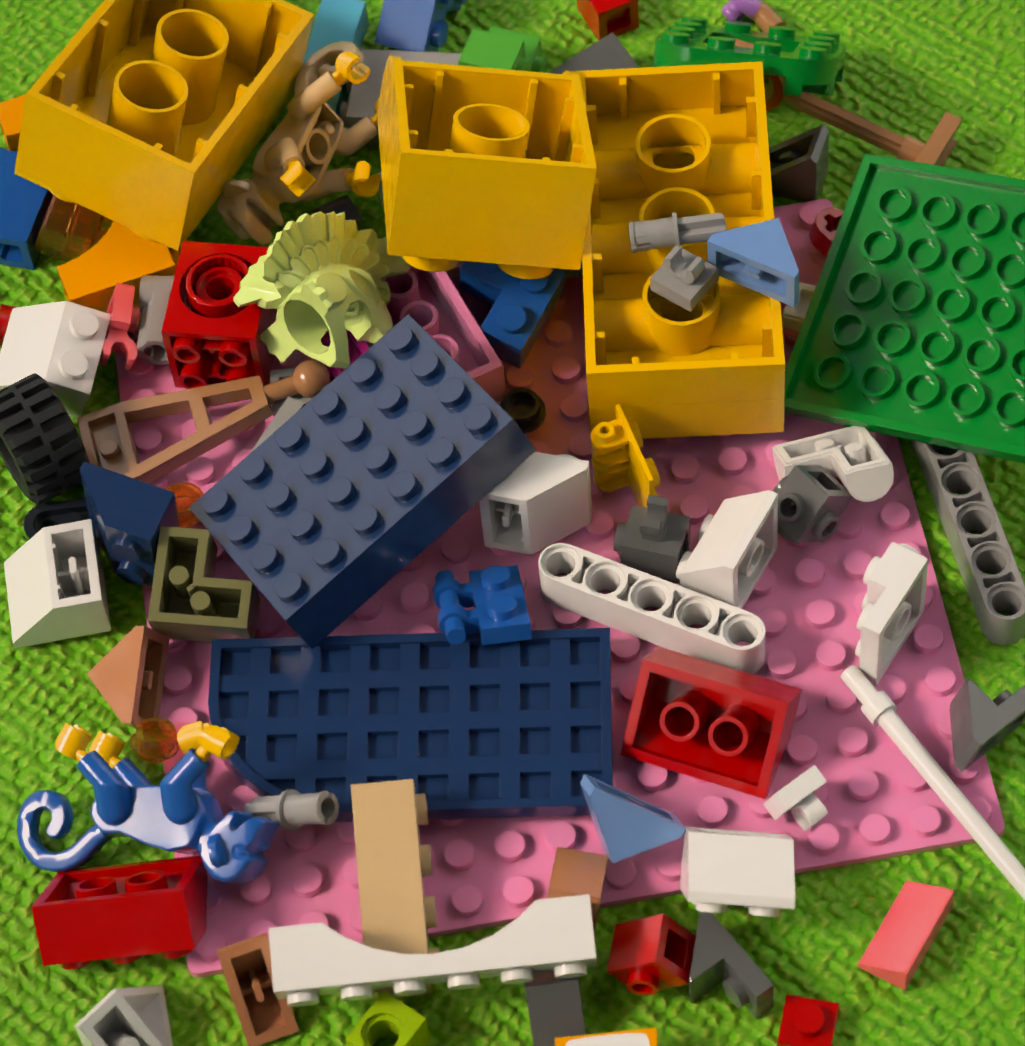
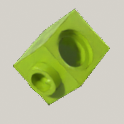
M386 991L381 993L345 1038L347 1046H373L379 1039L386 1037L397 1040L394 1046H426L431 1040L427 1018Z

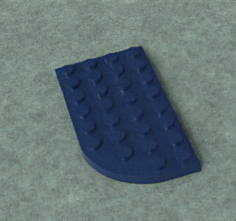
M610 628L531 630L532 639L490 645H482L480 634L466 635L464 642L453 645L447 641L446 635L443 633L327 636L313 649L301 637L212 640L208 696L211 725L225 727L239 737L240 741L236 750L226 761L235 774L259 796H276L287 789L297 790L301 794L329 791L328 793H333L336 796L339 804V813L335 822H353L351 785L413 779L416 794L426 793L428 820L591 815L580 784L584 774L613 786Z

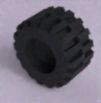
M33 373L0 390V455L23 494L36 505H39L81 484L80 468L83 462L89 463V459L82 440L61 400L46 380Z

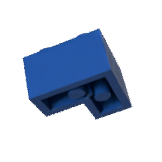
M384 0L375 43L403 51L438 52L439 48L444 46L448 35V23L445 22L447 11L461 10L462 4H465L467 0Z
M464 261L460 268V288L493 305L480 327L499 359L520 369L564 292L566 272L553 268L552 273L544 278L522 279L505 273L495 263Z

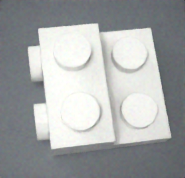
M892 542L882 558L875 556L871 560L863 578V583L867 584V593L862 602V612L856 626L861 631V638L857 644L855 655L860 657L859 669L874 686H877L924 612L928 558L922 556L915 548L907 544Z

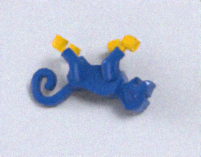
M202 721L187 724L178 731L177 740L185 755L162 779L160 785H153L129 758L123 760L118 758L126 744L119 737L112 733L99 731L89 748V752H87L85 749L93 735L78 725L72 726L69 723H65L56 739L55 747L60 753L78 761L77 769L93 786L95 800L90 814L95 825L71 847L55 853L49 851L40 838V819L42 813L49 810L51 821L46 829L47 835L53 839H64L71 830L74 817L69 800L63 794L56 791L40 790L26 798L18 814L17 836L20 847L27 859L43 870L52 872L75 870L89 862L111 839L131 837L146 845L182 854L200 852L204 866L213 879L238 885L250 883L262 873L268 864V860L264 858L263 853L268 851L275 832L280 825L276 820L253 817L252 813L240 810H233L223 818V812L217 798L206 788V770L210 766L208 759L211 754L221 760L228 759L236 750L240 739L225 727L211 725L210 723L203 724Z

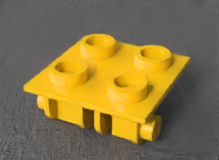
M620 404L615 405L616 419L599 423L591 432L594 484L606 493L630 485L638 506L647 508L648 496H658L655 487L660 485L659 473L654 460L651 457L647 459L643 457L640 450L643 447V440L636 421H627Z

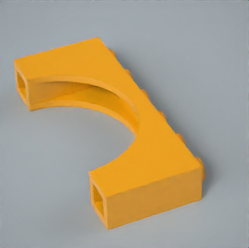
M25 95L0 102V128L9 151L17 152ZM113 221L106 234L92 248L79 257L57 266V270L67 301L107 313V308L117 282L135 286L133 305L139 306V289L142 276H175L180 254L177 250L168 249L166 245L160 242L145 240L136 235L130 228Z

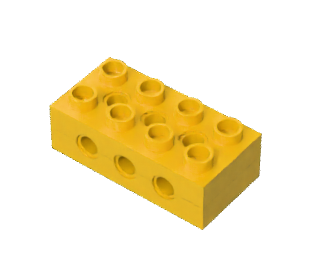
M762 61L576 71L581 80L597 167L582 255L590 433L599 423L616 419L615 405L620 404L627 421H636L642 439L784 432L785 355L781 302L719 276V280L691 312L651 291L650 278L661 267L664 258L673 248H660L632 253L628 223L631 221H648L672 217L673 212H677L678 218L722 213L725 216L727 230L774 219ZM707 242L681 245L683 249L707 261Z

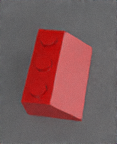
M657 647L642 659L620 755L766 799L791 736L802 689Z
M201 856L58 872L31 906L43 966L61 964L63 969H77L89 965L94 960L111 959V962L114 964H125L140 959L142 955L161 953L163 958L171 959L191 953L206 932L208 871L204 866Z

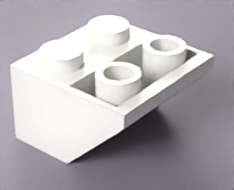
M534 452L479 501L484 546L532 555L589 525L593 516L589 461L580 460L568 454L551 455Z
M91 519L43 527L4 562L14 648L111 631L101 549Z
M686 827L683 837L680 890L688 902L696 904V910L727 913L728 904L743 905V907L749 908L748 913L751 915L779 917L781 908L795 909L794 840L788 834Z

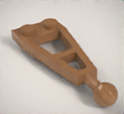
M306 360L295 368L293 376L268 385L264 384L260 375L119 402L78 417L77 421L90 464L150 484L274 415L271 403L296 394L314 398L326 384L330 383V373L323 363L317 360ZM252 399V402L212 423L208 407ZM192 411L197 432L140 463L130 423Z

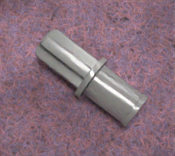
M673 212L672 217L628 222L632 253L660 248H673L676 245L681 247L683 244L707 242L712 234L727 230L725 216L722 213L678 218L677 212Z
M287 789L276 796L254 797L251 803L245 805L244 811L252 813L253 817L276 820L279 822V826L285 830L295 831L301 828L302 825H330L334 823L338 817L339 804L336 796L333 793H328L329 791L301 794L297 790Z

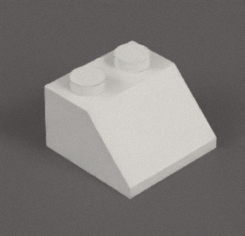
M69 301L13 308L0 351V390L36 373L53 388L69 416L81 417L91 393L111 314Z
M767 490L724 499L715 515L708 514L700 528L697 546L693 552L686 551L678 564L676 578L680 579V586L742 609L777 549L778 493Z

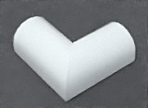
M850 426L772 447L779 481L788 476L795 465H820L835 479L839 478L847 491L855 499L863 502H871L882 498L893 484L894 472L892 462L870 431L865 427Z

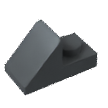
M968 679L962 685L950 704L954 765L961 772L1025 722V685L1014 694L1006 689L993 701L972 680Z
M700 913L689 978L690 1002H695L722 983L725 993L738 1008L746 1006L756 1019L760 1018L773 1008L774 985L712 913Z

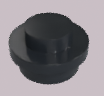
M513 389L504 396L499 404L514 419L524 434L535 431L545 420V404L530 389Z

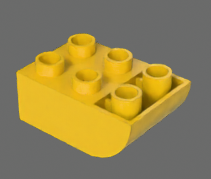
M390 55L383 74L377 113L388 255L402 256L409 265L430 272H442L453 269L459 261L495 263L505 273L522 279L544 278L552 273L553 268L580 270L597 167L579 74L576 71H564L563 74L404 61L401 56Z

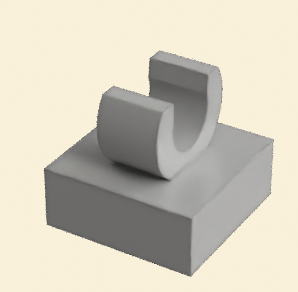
M676 245L664 258L661 267L650 278L651 291L691 312L719 280V268Z

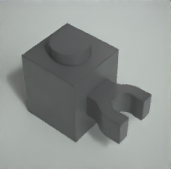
M649 495L647 508L632 505L627 523L620 522L618 524L614 538V551L620 552L621 564L669 582L679 583L680 579L676 578V571L682 556L689 550L690 517L669 513L668 498Z

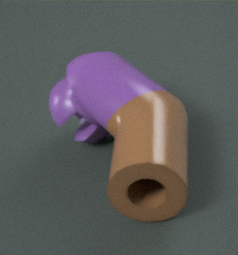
M730 0L722 7V14L729 21L741 22L746 15L754 20L764 32L769 33V26L787 27V24L771 6L762 0Z

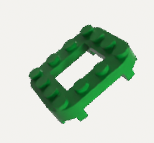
M683 16L681 21L675 22V26L667 28L655 39L653 67L762 61L763 74L785 77L783 95L801 97L802 92L831 96L834 94L835 82H842L846 45L839 42L840 33L813 31V36L805 37L796 36V29L792 27L769 26L768 33L751 31L752 24L746 22L726 21L725 28L707 26L708 19ZM735 39L752 43L754 46L753 48L735 46Z

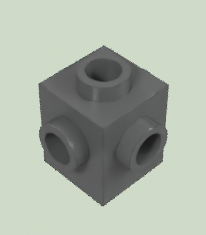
M795 465L790 474L781 479L773 489V492L778 493V533L786 540L795 544L800 542H822L837 530L840 525L839 517L853 496L822 466Z

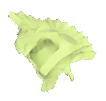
M319 211L311 216L306 213L300 215L296 222H287L284 229L276 233L274 242L268 247L267 254L260 256L257 263L249 267L247 275L240 281V290L234 296L233 301L238 307L257 303L258 306L264 309H277L276 321L260 335V338L267 345L269 353L276 355L280 362H284L297 349L329 367L347 369L350 366L346 330L350 331L357 341H368L373 344L393 328V322L386 305L390 302L391 292L388 282L383 281L390 276L406 274L411 265L402 256L388 255L386 237L378 239L377 233L373 229L358 231L356 220H345V212L335 214L332 211L324 214ZM327 332L330 333L331 343L329 347L321 342L322 337Z

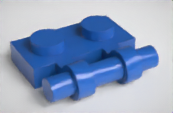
M518 565L506 567L490 566L486 569L469 571L470 583L460 584L455 579L451 571L443 570L436 574V583L433 586L432 593L435 605L440 608L437 619L440 631L446 635V639L450 644H461L466 639V635L480 634L482 645L532 639L531 622ZM474 607V609H470V610H465V609H464V608Z

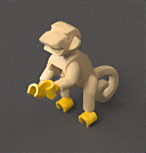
M340 41L329 44L314 53L304 63L295 80V97L289 102L288 114L258 151L252 167V179L231 180L224 184L223 194L217 203V211L224 223L240 239L247 241L251 238L262 246L271 243L273 237L271 229L275 225L282 227L284 223L279 209V204L282 202H310L332 193L353 191L362 197H372L378 192L381 176L379 174L370 175L371 165L366 161L358 162L355 170L353 168L326 170L334 154L342 156L353 155L379 134L377 120L379 98L375 104L376 114L372 117L367 114L350 129L343 128L344 122L326 103L342 90L341 85L349 81L354 84L363 83L370 75V68L363 63V53L353 42Z

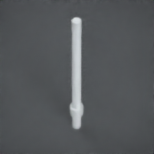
M856 665L848 667L841 674V679L862 703L861 711L873 726H881L1025 901L1024 866L896 714L897 706L886 692L877 691Z

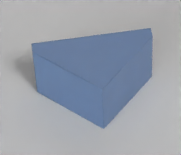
M779 218L714 233L707 240V261L719 268V276L791 307L796 306L799 301V269Z
M584 774L580 784L602 849L612 863L682 838L686 827L674 813Z

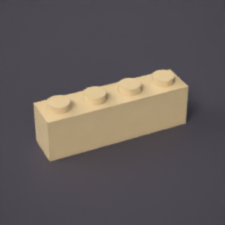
M413 779L351 785L363 945L400 954L439 953V948L429 949L427 928L437 927L435 896L425 897L423 876H433L430 844L420 845L419 825L428 824L426 793L416 794ZM426 984L427 991L415 995H395L394 988L373 990V997L370 998V1001L377 1000L383 991H386L395 998L433 995L432 984Z

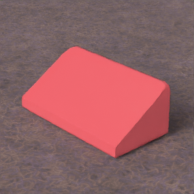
M906 881L858 963V967L906 990L953 908L955 892L945 887Z

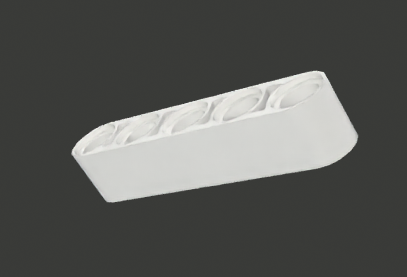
M552 544L546 547L539 556L538 565L542 596L554 606L666 649L749 674L759 671L764 664L765 626L762 620L751 612L570 544ZM559 573L568 574L567 576L562 577L554 576ZM602 590L614 591L608 594L599 593ZM647 607H657V608H659V609L656 610V611H646V610H644V609L647 608ZM693 624L704 625L703 628L697 629L690 628L689 626ZM745 641L751 644L748 646H738L735 643Z

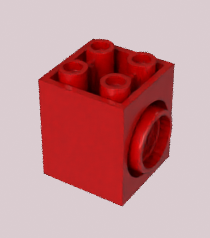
M183 241L161 330L175 387L191 389L259 375L265 385L269 384L270 371L273 368L275 355L269 353L267 345L261 340L260 335L276 321L277 309H264L258 306L257 303L238 307L233 301L234 296L240 290V281L247 275L249 267L257 263L260 256L267 254L268 247Z

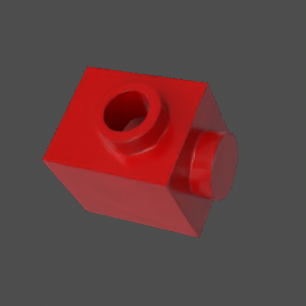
M664 913L615 924L607 973L626 984L629 991L644 996L655 995L658 990L689 984L696 935Z

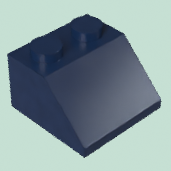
M83 462L80 473L89 519L92 520L95 532L113 573H116L122 580L130 584L142 585L144 583L152 586L160 527H179L175 493Z

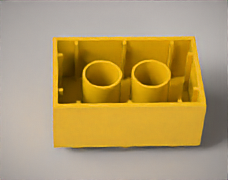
M104 0L26 93L14 174L50 190L54 196L63 201L82 205L130 228L136 235L145 240L160 242L179 251L183 241L188 239L223 192L224 184L231 181L295 95V80L303 66L314 14L285 0Z

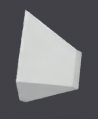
M163 985L113 989L75 1025L83 1046H173Z

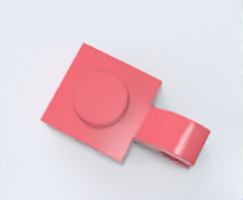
M118 282L115 286L107 308V313L111 314L99 359L101 365H107L112 352L121 353L125 357V370L130 371L134 365L138 349L135 342L129 338L127 332L135 333L140 315V306L133 305L135 286Z

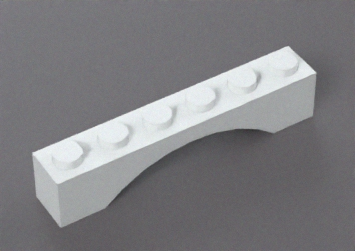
M590 894L535 900L517 919L492 936L463 948L434 954H400L374 949L342 936L322 922L268 928L273 992L278 1000L287 999V1005L292 1007L320 1003L319 995L341 993L342 1001L370 999L373 997V990L394 988L395 995H415L426 992V984L447 982L448 989L450 990L471 989L480 986L481 978L501 976L502 984H520L533 981V973L554 971L555 978L558 979L576 978L587 975L586 967L597 966Z

